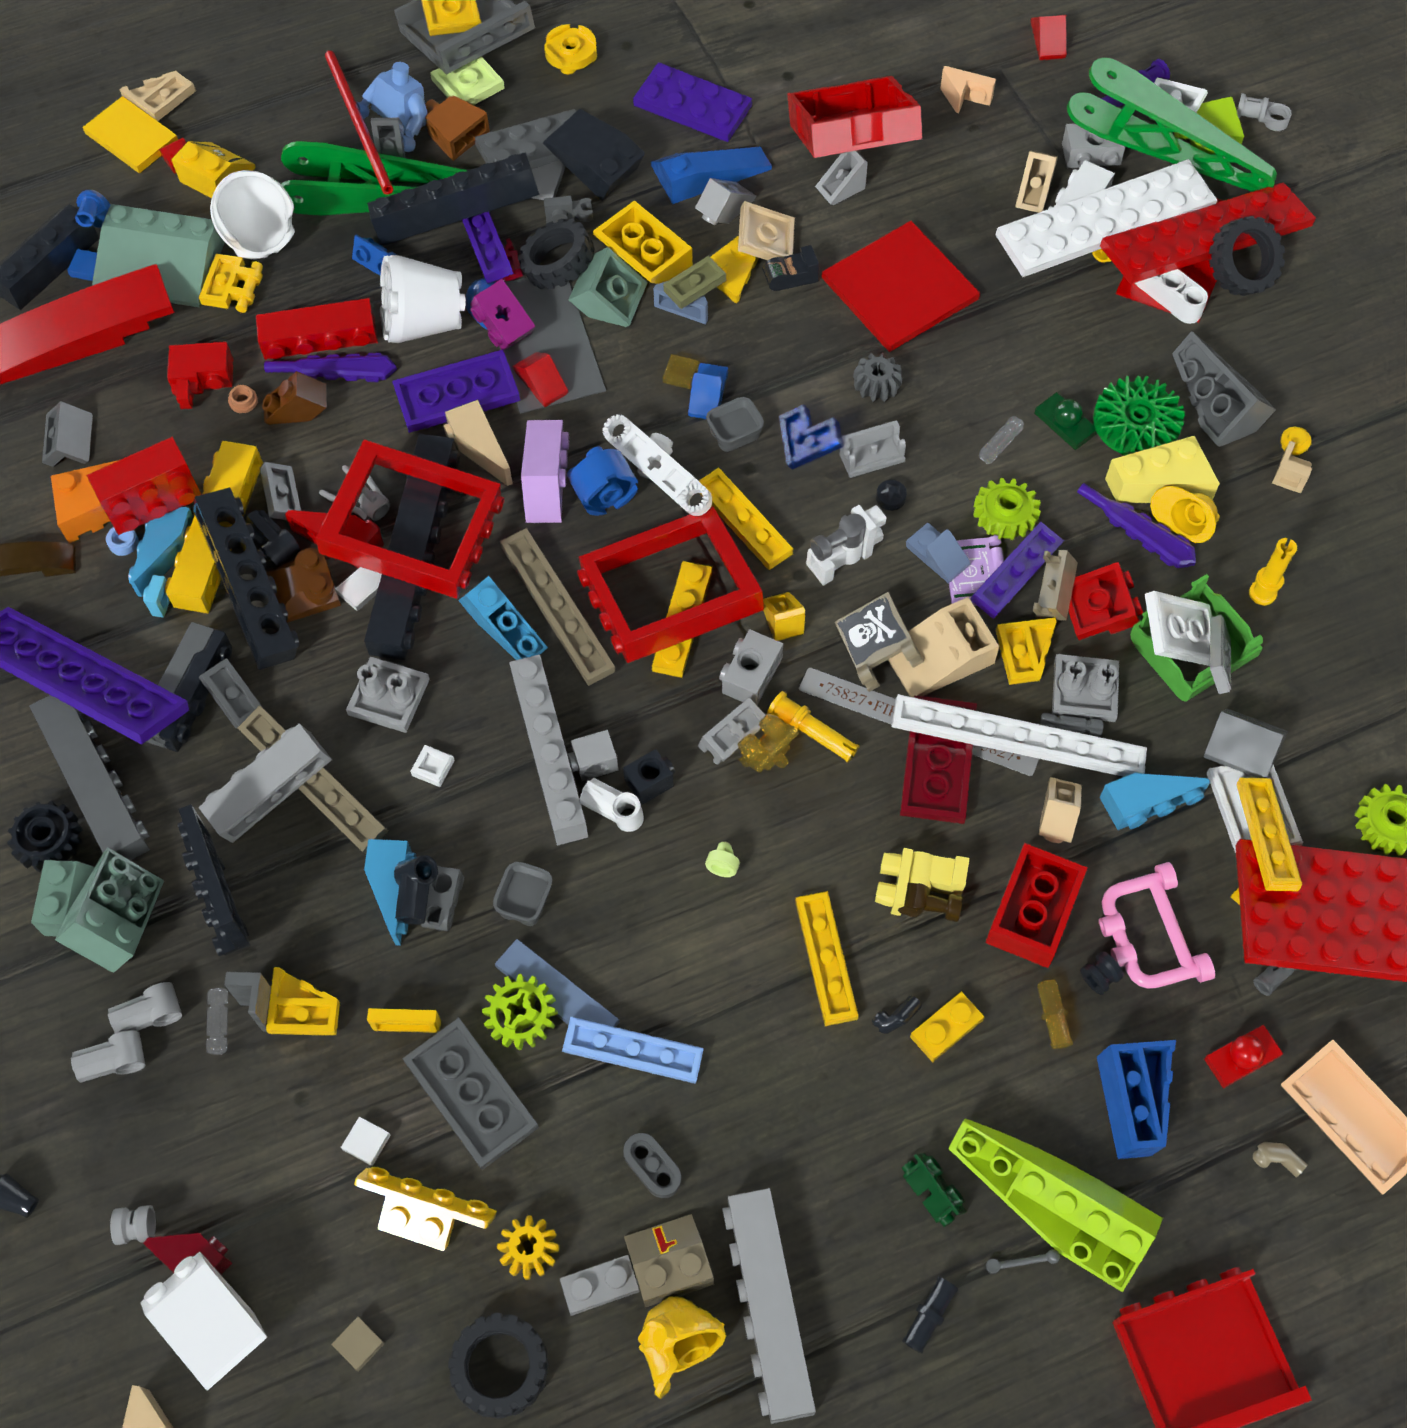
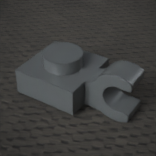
M571 196L544 198L546 223L552 221L556 223L559 219L568 221L569 219H574V217L583 222L593 220V212L589 210L592 209L591 199L583 198L578 201H572Z

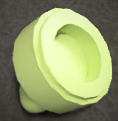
M726 841L720 842L716 850L709 852L705 863L710 872L721 877L736 875L740 864L739 859L734 856L731 845Z

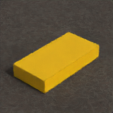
M368 1008L367 1021L374 1031L440 1032L441 1019L436 1010Z

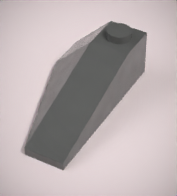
M1193 331L1189 333L1172 353L1181 378L1186 382L1189 389L1191 404L1195 406L1199 415V425L1217 446L1221 447L1255 433L1276 411L1272 404Z

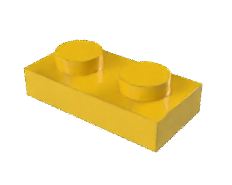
M961 991L911 1033L910 1038L933 1063L980 1024L984 1016Z

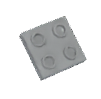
M1056 654L1054 661L1052 714L1056 716L1085 717L1086 719L1096 718L1102 721L1115 722L1118 714L1119 661Z
M370 657L368 663L361 666L357 671L359 682L346 708L347 714L406 733L429 683V675Z

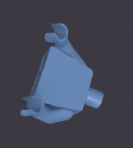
M396 62L391 70L381 72L363 93L362 101L356 103L363 119L369 115V104H372L371 109L383 118L399 117L404 125V133L406 134L403 136L405 152H411L416 146L413 137L418 135L421 128L426 125L425 117L428 112L425 106L422 84L409 75V66L406 63Z

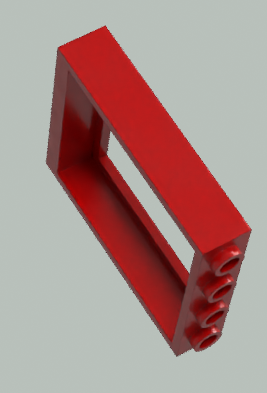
M363 440L316 536L318 551L320 554L458 599L461 590H466L469 586L472 576L470 569L473 563L478 564L483 551L481 544L484 538L489 539L494 525L492 519L495 514L499 515L502 510L504 497L501 496V484L368 440ZM375 464L481 499L449 570L341 535Z
M711 506L703 515L693 516L690 514L579 556L581 569L577 570L579 580L583 588L589 587L590 592H588L590 602L594 609H600L601 614H599L602 626L605 631L611 630L613 634L611 636L612 645L617 654L622 652L627 663L764 610L763 591L714 506ZM707 533L739 590L630 631L601 574Z

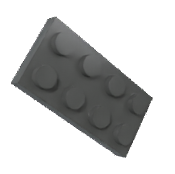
M576 110L563 111L558 114L476 136L475 145L485 163H493L506 159L511 155L526 152L531 169L550 164L559 159L543 142L566 122Z
M460 1018L453 1021L402 1058L481 1170H484L539 1128L536 1121Z

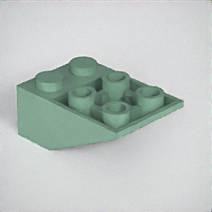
M107 848L68 911L55 941L114 973L134 956L164 880L112 849Z

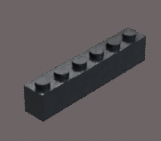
M524 152L511 155L506 159L493 163L483 164L475 169L458 172L447 178L433 180L416 188L405 189L388 197H380L367 204L370 219L381 245H386L540 194L527 154Z

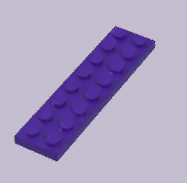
M10 607L0 611V668L139 744H144L189 711L187 700Z

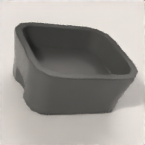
M746 397L736 398L715 407L706 416L712 436L717 439L720 449L725 452L732 451L757 440L764 424L758 409Z
M522 862L510 864L505 870L494 896L493 906L496 912L505 919L516 920L527 926L535 925L540 918L552 886L550 873L544 869Z

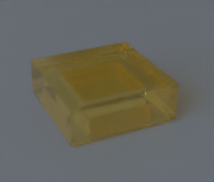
M671 354L663 374V383L691 389L693 375L697 373L699 361Z

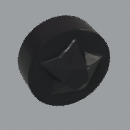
M896 480L882 482L878 486L876 493L878 505L889 511L900 509L906 501V488Z

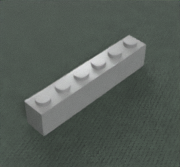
M540 654L511 661L509 664L556 844L558 846L588 838L584 814Z
M770 1188L728 1196V1207L722 1208L726 1230L733 1229L735 1243L729 1244L733 1266L740 1265L742 1279L736 1280L740 1303L747 1301L750 1316L743 1317L747 1340L754 1339L757 1350L756 1354H751L753 1372L755 1377L762 1376L764 1392L758 1393L762 1416L769 1415L771 1424L813 1416L816 1410Z

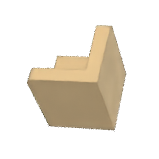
M1289 441L1272 484L1301 493L1310 476L1312 463L1292 456L1291 453L1295 442Z

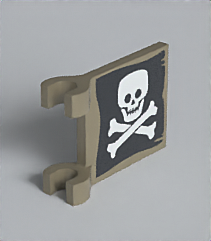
M889 592L835 621L836 627L856 667L858 677L869 692L880 686L872 668L903 652L913 668L924 662Z

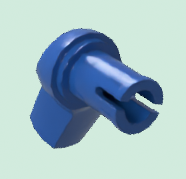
M95 190L82 191L76 201L79 207L75 216L76 222L83 227L93 225L94 227L101 228L111 204L101 193Z

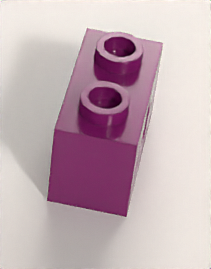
M503 279L474 296L470 304L474 318L479 323L483 322L489 331L488 337L496 347L500 346L503 351H506L530 335L536 327ZM496 314L498 316L504 315L505 320L503 318L497 319Z

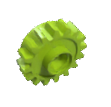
M1000 478L999 484L996 485L990 480L987 488L981 487L979 494L976 495L973 516L979 518L978 526L983 527L988 535H997L998 539L1010 538V540H1014L1018 536L1025 537L1027 529L1030 531L1034 529L1040 516L1039 506L1041 502L1040 500H1034L1035 491H1026V483L1017 486L1016 479H1012L1009 484L1005 482L1004 478Z
M1384 784L1380 790L1374 787L1359 802L1360 807L1354 816L1360 818L1355 827L1356 829H1361L1363 834L1361 839L1367 840L1372 845L1371 848L1373 850L1377 848L1383 850L1384 855L1396 852L1398 856H1402L1407 850V795L1402 793L1401 785H1398L1394 791H1391L1388 784ZM1389 818H1392L1397 824L1391 822Z

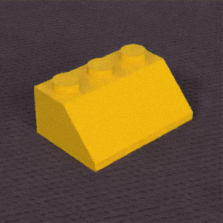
M636 201L631 202L593 231L594 236L651 283L659 284L669 281L692 266V247Z

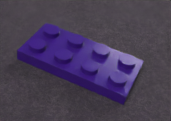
M658 62L633 97V103L636 107L729 142L752 107V98Z
M503 349L392 381L409 433L446 423V411L476 400L479 401L483 412L520 401V395Z

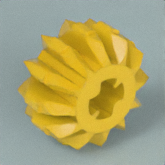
M530 1215L526 1216L525 1226L522 1227L517 1219L512 1220L515 1231L512 1233L508 1229H503L501 1232L502 1236L509 1242L497 1244V1249L500 1252L506 1253L500 1259L503 1266L512 1264L509 1271L512 1276H516L523 1268L525 1280L531 1278V1269L533 1268L536 1269L539 1276H543L545 1272L541 1264L543 1262L549 1266H554L555 1264L553 1257L547 1253L559 1251V1245L550 1242L556 1237V1232L554 1229L545 1231L547 1223L544 1219L538 1221L534 1227V1221ZM527 1240L531 1244L534 1241L537 1242L533 1245L534 1252L530 1255L523 1251L524 1246L522 1243Z

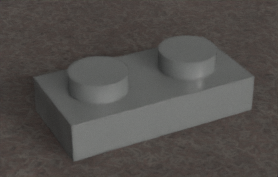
M264 462L260 472L269 518L287 520L285 514L288 510L301 511L292 466Z
M227 658L198 677L236 729L259 705L261 706Z

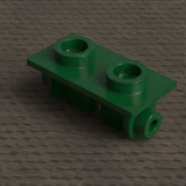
M925 1153L915 1154L914 1157L918 1163L915 1164L913 1160L906 1163L902 1167L905 1173L903 1177L917 1196L922 1195L929 1189L932 1195L922 1203L936 1223L940 1222L943 1227H946L955 1220L952 1215L953 1212L956 1215H962L967 1212L962 1205L965 1200L954 1185L948 1186L941 1176L943 1169L933 1156L927 1157Z

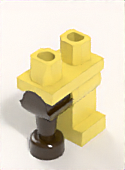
M907 848L903 849L902 855L884 853L880 873L896 876L897 880L896 885L879 882L875 902L892 907L891 914L901 916V914L917 917L924 911L945 913L946 920L958 922L963 896L961 895L966 885L970 858L956 856L955 859L933 856L925 852H913L912 849ZM930 891L949 894L948 900L930 895Z

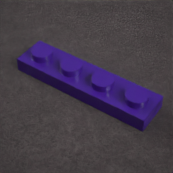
M489 211L462 219L487 284L514 274Z
M1040 522L980 586L970 600L994 619L1045 563L1043 559L1044 551H1049L1053 555L1064 540Z

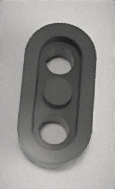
M645 1133L632 1135L626 1141L623 1150L628 1166L654 1196L669 1198L675 1195L681 1186V1173L677 1165L652 1136ZM638 1149H646L648 1151L647 1157L638 1159L635 1156ZM667 1175L670 1177V1183L667 1186L659 1185L657 1180L660 1176Z

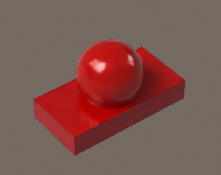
M1263 1024L1207 1055L1204 1060L1224 1089L1280 1058L1283 1053Z

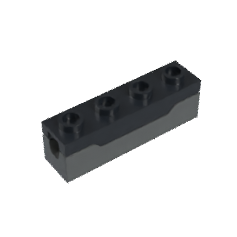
M191 622L158 686L187 700L189 711L146 742L178 752L182 744L188 741L191 734V726L196 717L202 714L205 707V699L209 693L198 677L224 659L230 660L232 645L225 632Z

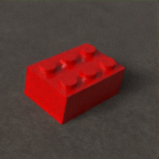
M173 436L86 475L118 535L132 531L153 519L161 518L166 513L179 507L189 505L194 501L195 496L201 495Z
M1024 843L985 943L1049 968L1087 867Z

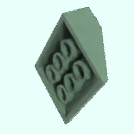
M111 204L101 227L92 286L157 264L170 302L200 308L199 295L215 254H221L225 242L217 233L212 219Z

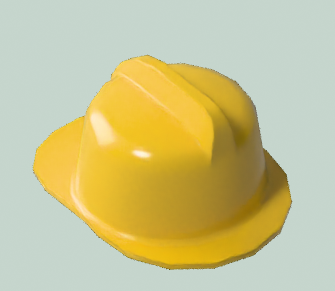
M1164 486L1158 489L1151 498L1150 507L1152 515L1159 524L1161 523L1168 527L1170 531L1183 536L1193 543H1203L1209 540L1215 533L1216 522L1219 520L1220 515L1217 513L1214 501L1209 496L1202 493H1190L1175 486Z

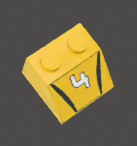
M188 141L171 159L179 181L212 198L218 184L229 174L241 170L253 171L256 168L255 164L212 142Z

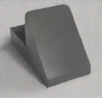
M399 117L371 118L374 145L377 152L406 158L403 144L405 129Z

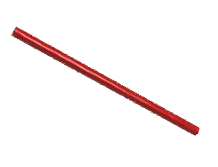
M327 51L325 53L326 61L384 194H391L393 186L337 57L333 51Z

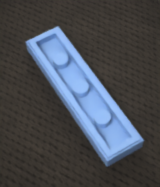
M570 1017L562 1052L696 1083L704 1048Z

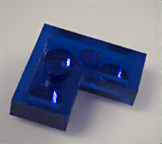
M804 404L779 416L786 463L792 470L844 447L840 424L834 417L812 427L810 410Z

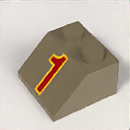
M692 1214L624 1236L645 1308L661 1303L668 1297H679L714 1285L713 1274Z

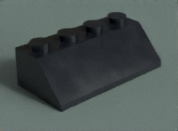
M69 204L59 209L0 262L1 298L22 310L70 266L77 249L87 251L99 240L93 225L83 227L76 222L77 208Z

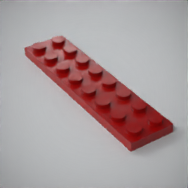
M1283 182L1274 185L1273 188L1266 187L1199 210L1102 238L1100 248L1127 281L1133 284L1211 259L1212 254H1209V249L1214 243L1212 239L1216 233L1220 232L1219 229L1230 221L1248 216H1254V218L1261 217L1266 219V223L1273 224L1275 227L1274 231L1276 233L1279 232L1283 236L1312 227L1316 217ZM1241 233L1234 243L1233 251L1255 245L1257 242L1249 234Z

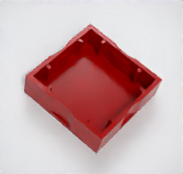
M893 76L787 93L790 126L814 158L922 139L921 106L910 94L902 90V86Z

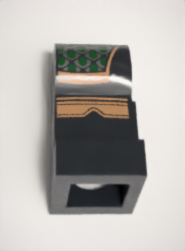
M811 245L800 247V253L785 256L784 258L775 257L769 259L762 267L769 288L773 291L812 284L819 280V263Z

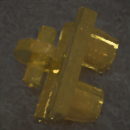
M766 714L759 721V726L765 734L759 740L756 736L749 734L744 736L737 744L743 755L739 759L741 764L746 768L749 766L759 773L764 768L769 771L775 764L784 769L789 764L785 757V754L791 749L788 744L799 734L794 726L784 723L775 715Z

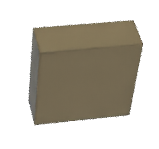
M357 1317L331 1345L359 1372L385 1343Z

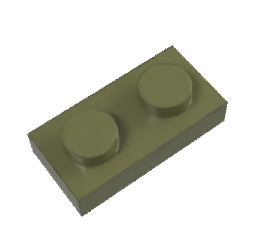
M707 256L664 283L663 289L672 301L682 309L725 282L726 273Z

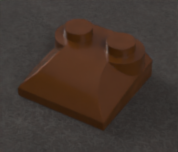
M316 548L304 549L297 554L295 560L266 571L267 576H272L277 587L275 595L278 602H283L288 613L287 623L341 606L326 557L320 554Z

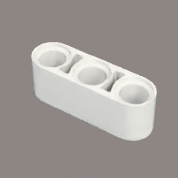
M1179 269L1135 283L1184 323H1196L1201 318L1208 299V294L1204 288Z

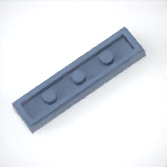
M518 939L513 942L495 963L496 968L514 982H516L518 974H522L526 982L532 976L536 977L538 980L537 987L545 983L549 988L545 995L552 994L556 999L549 1007L555 1008L558 1011L556 1016L568 1025L570 1017L613 1027L620 1023L617 1017ZM536 995L535 999L540 1002L538 996Z

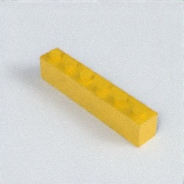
M222 441L219 451L214 453L211 473L204 480L203 494L230 487L234 497L240 498L245 514L263 461L257 446ZM194 513L192 524L185 531L183 548L176 555L175 569L172 577H169L166 581L165 593L174 608L209 614L221 577ZM229 522L219 523L223 527L232 526Z

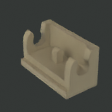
M1059 550L1058 556H1053L1049 551H1044L1043 559L1046 562L1039 601L1034 603L1033 612L1036 614L1035 617L1037 619L1056 617V620H1067L1078 562L1068 550Z

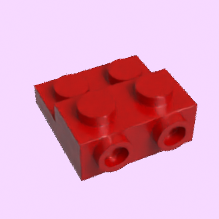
M1119 562L1075 577L1068 611L1078 640L1107 630L1112 635L1132 628L1136 623L1140 622L1138 616L1143 613L1138 597L1132 598L1129 589L1135 588L1129 570L1123 572Z

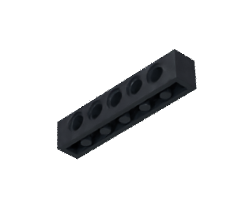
M230 487L195 496L193 511L258 669L261 670L294 660L297 647L300 645L296 631L294 629L290 630L286 622L288 620L286 607L283 602L279 603L276 598L277 587L272 576H267L264 569L266 567L265 557L261 549L256 550L253 543L255 541L254 531L251 524H246L243 519L244 508L240 498L234 497ZM229 522L232 526L223 527L219 523ZM239 548L243 552L237 554L231 552L230 549ZM249 574L252 575L255 579L245 580L241 577V575ZM262 601L266 606L256 607L251 602ZM266 627H271L275 629L277 633L267 634L262 629Z

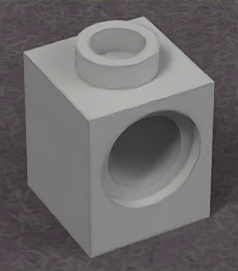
M608 730L571 740L573 752L568 753L569 762L573 772L579 771L582 781L618 771L617 757Z

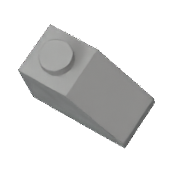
M710 178L695 209L703 213L702 218L713 225H717V223L729 224L740 214L743 202L752 203L756 195L737 182Z

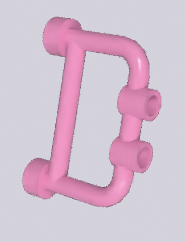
M1170 862L1156 865L1155 873L1123 881L1109 887L1102 899L1105 917L1099 918L1100 929L1104 937L1113 936L1117 946L1111 949V957L1114 958L1120 967H1125L1127 974L1134 983L1147 989L1159 988L1194 977L1200 983L1215 978L1214 966L1207 953L1191 956L1165 890L1176 888L1178 885L1175 870ZM1148 888L1151 890L1181 965L1179 968L1154 975L1144 974L1140 970L1136 951L1128 940L1123 918L1115 906L1118 897Z

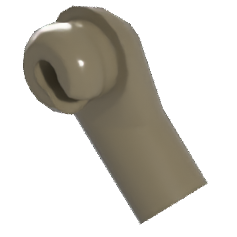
M1263 1142L1257 1146L1258 1150L1254 1151L1252 1155L1253 1160L1260 1167L1266 1168L1271 1162L1281 1163L1295 1177H1298L1308 1166L1305 1161L1283 1143Z

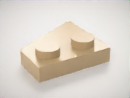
M177 71L163 74L158 78L144 80L145 86L129 90L128 86H124L119 89L123 97L157 121L196 92L194 84Z

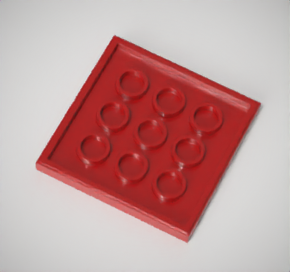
M912 221L907 222L822 271V279L888 352L898 348L977 301L980 296V292Z

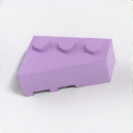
M527 420L521 472L526 523H562L563 487H566V469L563 468L568 467L567 450H569V432H563V420Z

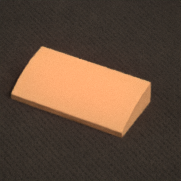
M1331 1040L1281 1084L1282 1088L1382 1195L1407 1174V1117L1334 1040Z

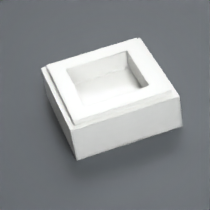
M424 745L410 772L413 777L441 787L455 760L452 755Z
M359 1117L341 1148L343 1151L373 1166L391 1135L389 1132Z

